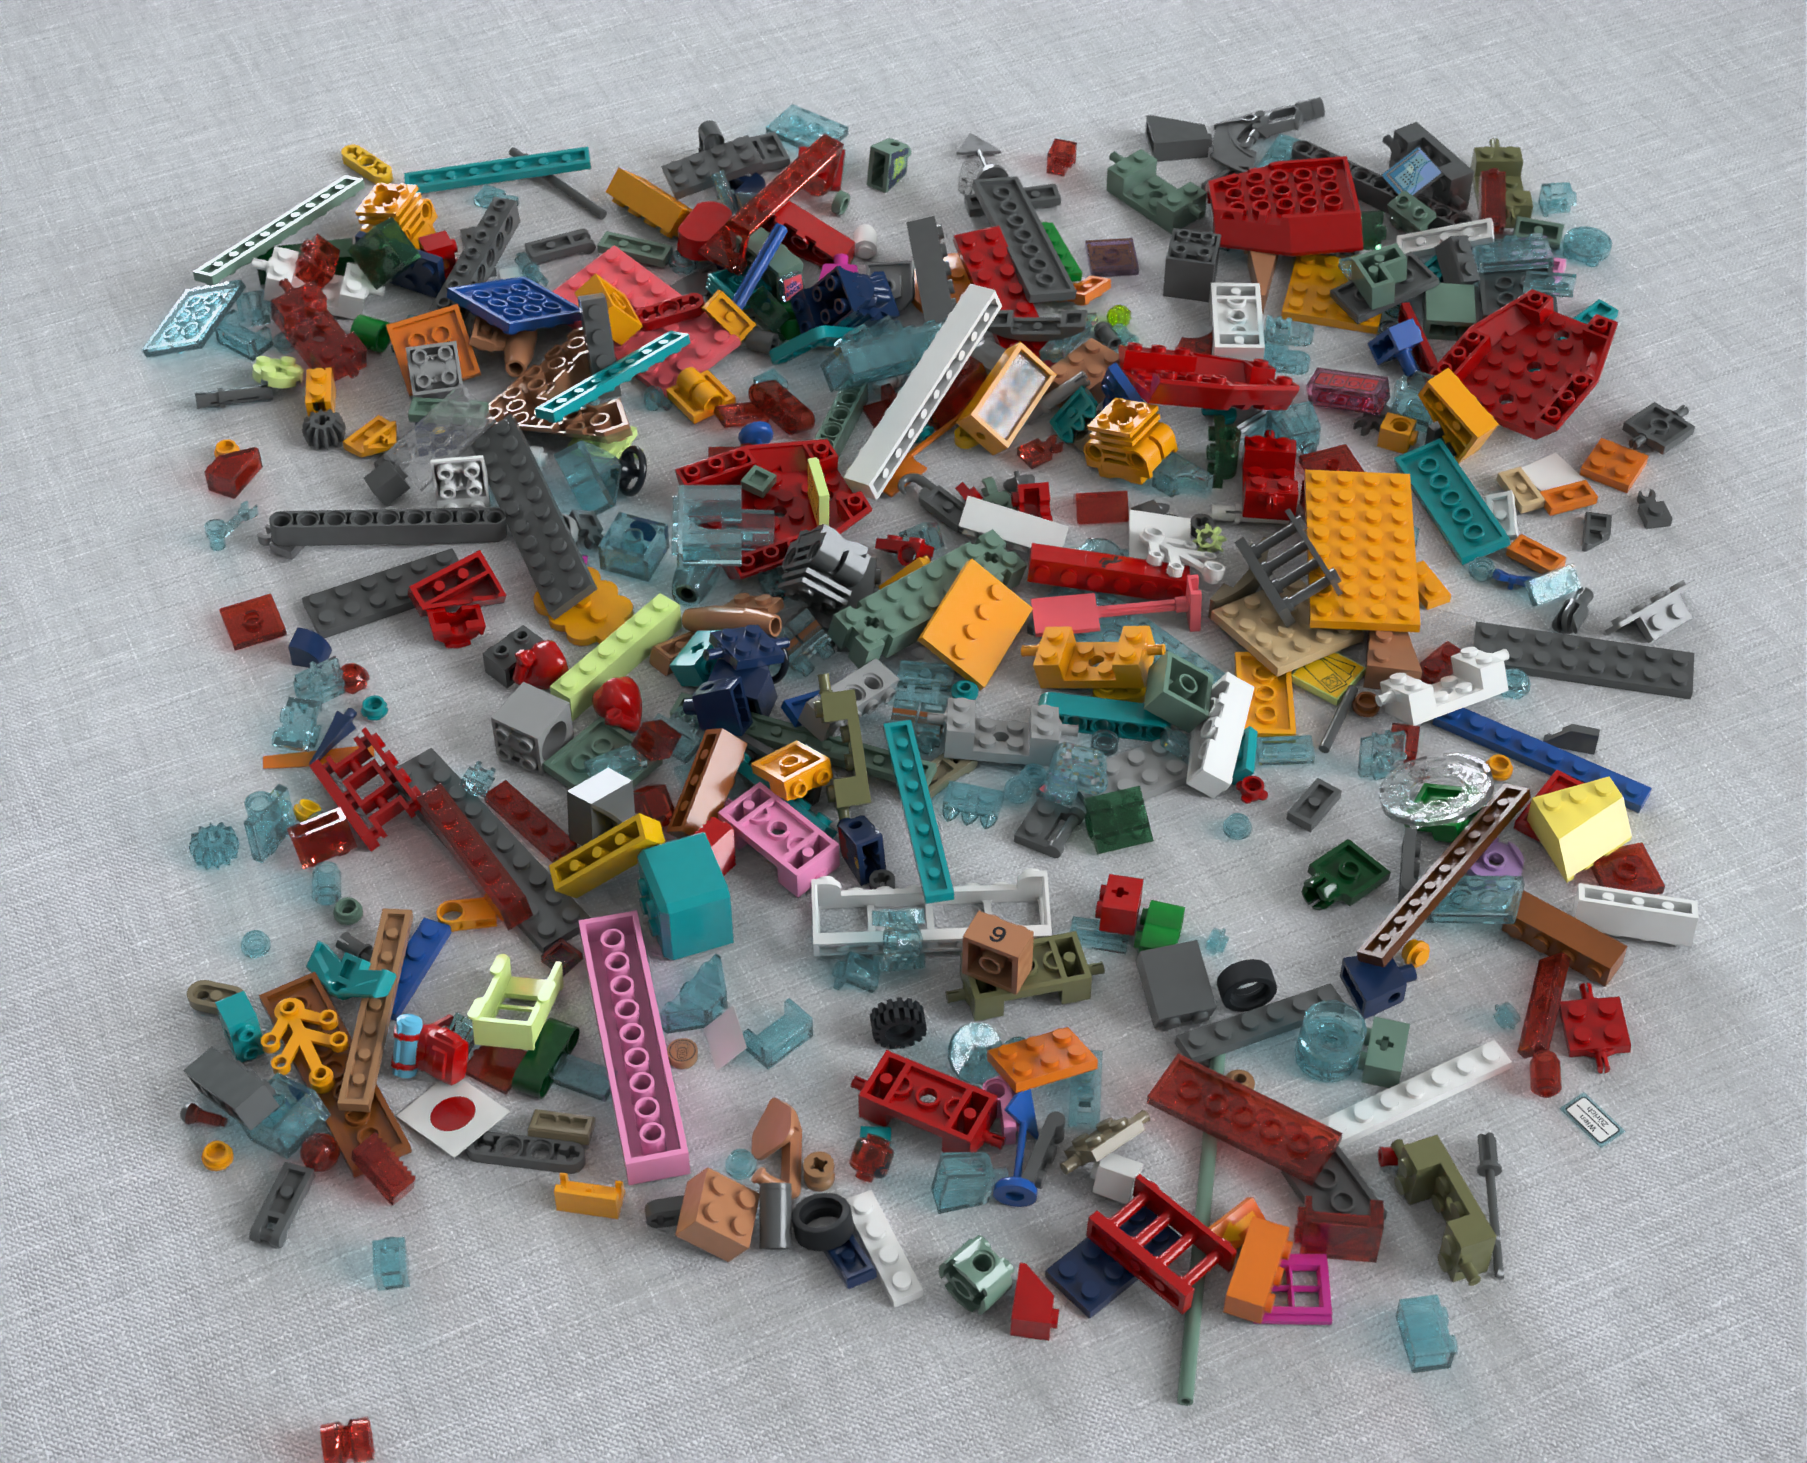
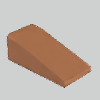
M690 631L653 646L649 659L650 664L665 676L672 674L673 671L669 665L695 633Z

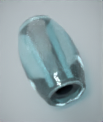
M699 545L680 560L672 579V597L679 605L688 608L695 607L713 591L720 574V556L715 549L710 546Z

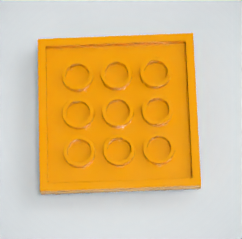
M1320 254L1296 256L1281 312V319L1377 335L1382 313L1357 324L1330 297V290L1352 280L1351 259Z

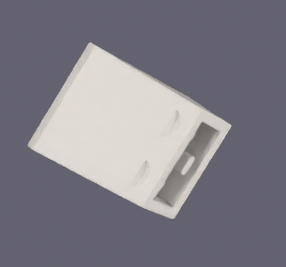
M483 455L430 460L438 508L491 507L490 487Z

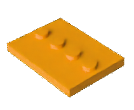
M971 558L965 563L917 641L964 679L975 683L980 691L987 685L1033 608Z

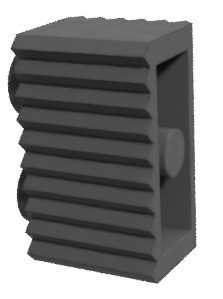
M1451 236L1434 247L1444 283L1473 285L1480 280L1481 277L1478 276L1479 272H1477L1478 268L1475 263L1476 259L1473 258L1472 246L1468 240L1469 236Z

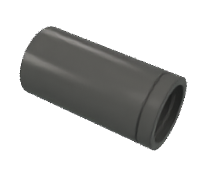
M791 1183L759 1184L760 1249H792Z

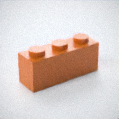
M1252 1217L1226 1293L1224 1313L1261 1324L1265 1312L1271 1314L1276 1295L1271 1292L1273 1286L1280 1287L1285 1270L1280 1265L1282 1259L1289 1260L1293 1242L1288 1240L1290 1227Z

